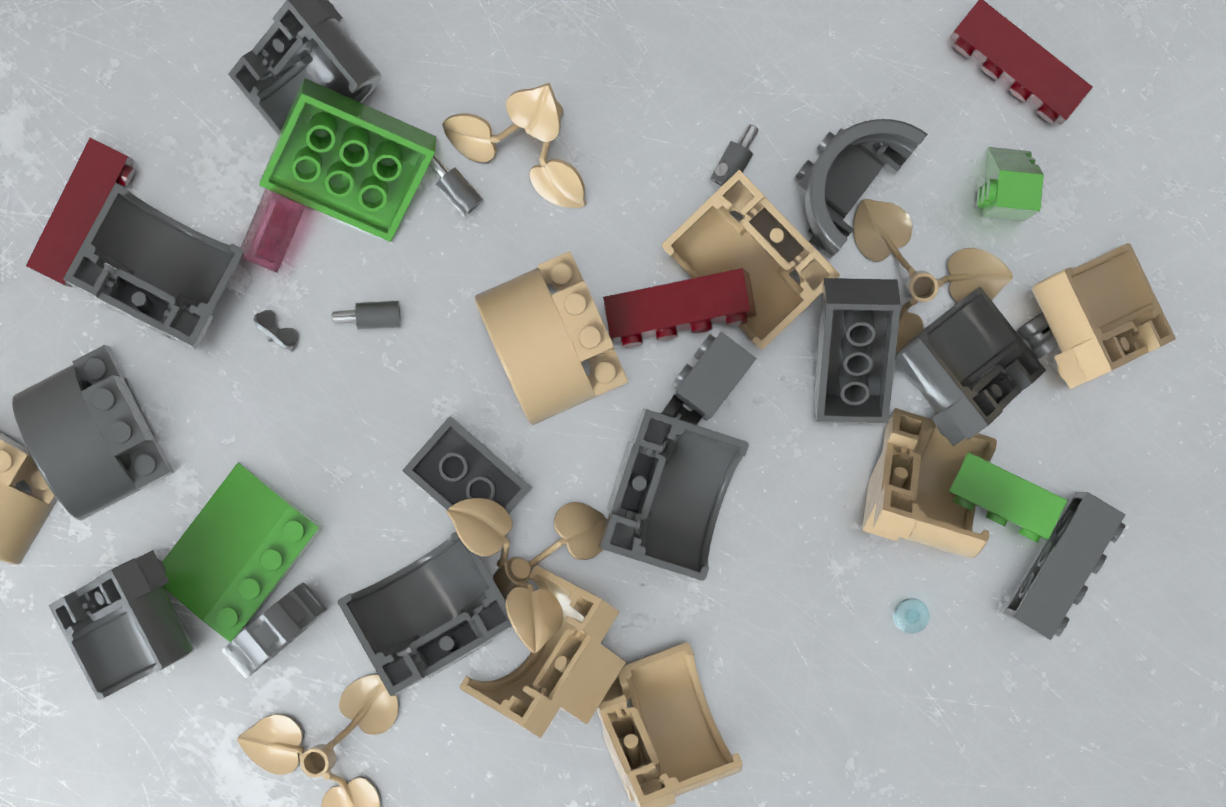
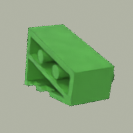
M988 147L985 182L983 187L979 186L976 201L977 208H982L981 217L1024 222L1040 212L1044 174L1039 165H1035V158H1031V151Z
M969 452L949 490L950 493L955 495L953 502L971 511L975 505L988 511L987 519L1004 527L1009 521L1021 527L1018 534L1037 543L1040 538L1049 540L1068 501Z

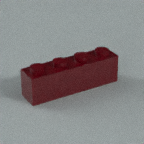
M984 0L977 1L950 35V38L955 41L953 47L958 52L968 58L973 55L983 63L981 69L987 75L996 80L999 77L1011 85L1009 91L1023 102H1026L1027 99L1038 107L1037 113L1051 124L1057 122L1062 125L1067 121L1093 88L1092 85Z
M89 138L26 267L65 286L72 287L63 278L113 187L117 184L127 187L135 172V168L132 167L135 160L103 143Z
M744 268L603 297L610 339L617 344L621 343L622 347L639 346L643 344V339L655 336L657 340L673 339L678 337L677 332L691 329V333L708 332L713 329L712 325L726 322V326H738L747 323L748 317L757 316L750 274Z

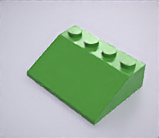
M304 78L260 179L259 186L391 242L435 154L436 136Z
M238 462L162 561L169 583L163 587L205 624L231 642L250 625L324 526Z

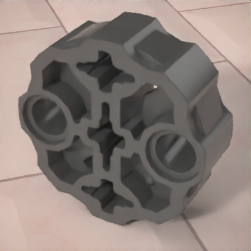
M303 582L260 615L237 635L222 652L246 679L303 633L327 609Z

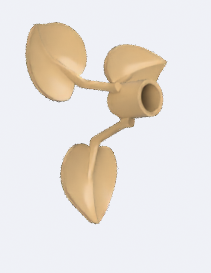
M550 83L512 93L506 101V109L514 124L497 135H492V128L487 120L474 114L461 113L452 115L442 123L443 130L452 145L463 156L476 162L491 160L497 152L494 143L500 142L518 128H524L527 134L544 141L539 157L541 165L533 166L529 172L530 180L536 191L543 198L558 206L580 208L587 204L585 200V185L579 172L571 164L563 160L552 159L549 162L547 160L550 143L560 133V119L564 113L561 104L555 98Z
M863 199L857 207L853 222L854 238L858 249L864 256L875 262L883 261L892 252L910 275L906 281V288L911 298L900 310L896 352L924 330L922 318L917 314L907 312L909 308L916 305L918 301L927 302L932 300L937 295L939 287H942L946 282H950V295L958 303L978 287H981L988 297L993 300L1002 288L1013 279L1012 272L999 258L977 248H964L952 254L948 259L950 275L943 276L938 280L927 271H915L897 249L905 246L911 239L913 225L909 215L905 210L893 203Z
M472 498L452 505L446 513L452 520L460 540L471 552L479 556H492L502 548L500 560L497 562L499 569L495 572L493 580L499 591L507 594L506 611L515 632L533 654L537 653L558 632L563 621V611L559 601L551 592L545 589L534 591L532 584H525L530 579L531 569L565 544L571 556L577 560H588L596 557L603 551L599 547V543L607 519L604 517V514L584 503L570 502L565 504L556 512L554 518V528L562 538L527 562L525 559L518 557L507 560L510 541L505 535L512 529V519L500 504L489 499Z
M378 674L367 675L355 680L343 691L339 702V709L346 718L352 721L327 745L318 744L307 751L304 747H300L303 739L300 726L294 719L283 714H274L261 719L250 729L240 734L237 741L246 755L267 772L277 775L288 774L297 769L300 761L301 768L306 775L314 778L323 775L325 780L330 779L339 783L340 786H334L325 793L321 807H381L377 789L366 778L358 777L347 784L343 777L331 772L336 763V754L333 749L357 725L364 733L370 735L381 734L390 729L398 716L397 695H389Z

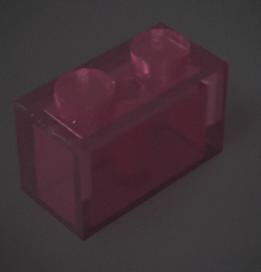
M265 188L240 247L244 251L242 258L278 273L306 206Z

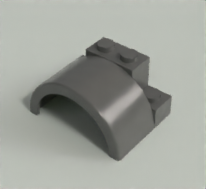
M286 0L272 18L274 20L272 26L250 52L243 55L228 73L278 136L304 78L362 103L377 87L382 77L379 70L339 22L343 17L329 0ZM295 65L287 73H285L282 77L278 79L277 75L279 73L286 70L290 66Z
M893 119L864 121L845 130L840 128L836 135L829 131L817 147L822 152L814 164L807 160L795 176L800 180L795 189L805 196V210L810 225L808 232L813 235L808 242L827 258L831 259L848 240L847 237L854 230L843 219L883 167L895 175L928 134L912 124ZM875 142L873 147L878 151L876 154H873L863 144Z
M117 184L110 192L63 280L99 299L107 307L169 339L172 337L197 350L213 320L211 314L238 266L244 251L234 244L222 243L174 220L136 197L128 189ZM104 263L116 270L114 275L105 269Z
M981 287L976 288L898 350L895 357L896 362L937 412L931 419L937 425L941 435L946 437L952 446H955L965 438L969 440L989 426L1016 396L1033 384L1046 371Z
M106 345L72 361L73 365L15 394L12 399L13 412L18 428L39 472L63 508L73 518L80 521L174 473L159 442L154 439L137 406L113 352ZM84 380L92 385L85 390L82 383ZM129 453L131 461L129 469L124 466L119 456Z
M643 408L633 441H628L607 505V510L610 512L599 547L704 581L709 570L708 557L719 511L731 478L741 459L746 456L749 443ZM668 440V442H667V444H666V447H665L664 451L662 452V450H663V448H664V446H662V445H663V443H664L665 441ZM638 520H640L641 523H640L639 531H638V534H637V533H636V528H638V524H639Z
M457 532L450 534L451 536L445 542L410 565L369 587L349 593L338 600V605L390 696L399 694L424 678L433 677L492 642L491 639L513 627L507 615L506 598L503 592L499 591L481 557L471 552L462 543ZM483 605V609L479 613H476L474 611L475 609ZM408 648L412 650V653L403 656L397 655Z
M153 550L109 570L95 578L92 582L48 605L98 700L155 671L158 672L194 652V646L162 587L169 583L163 563L156 557Z

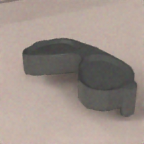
M264 310L254 316L253 322L268 335V342L274 340L282 348L289 349V351L295 348L298 339L297 331L294 328H277L275 313L272 310Z

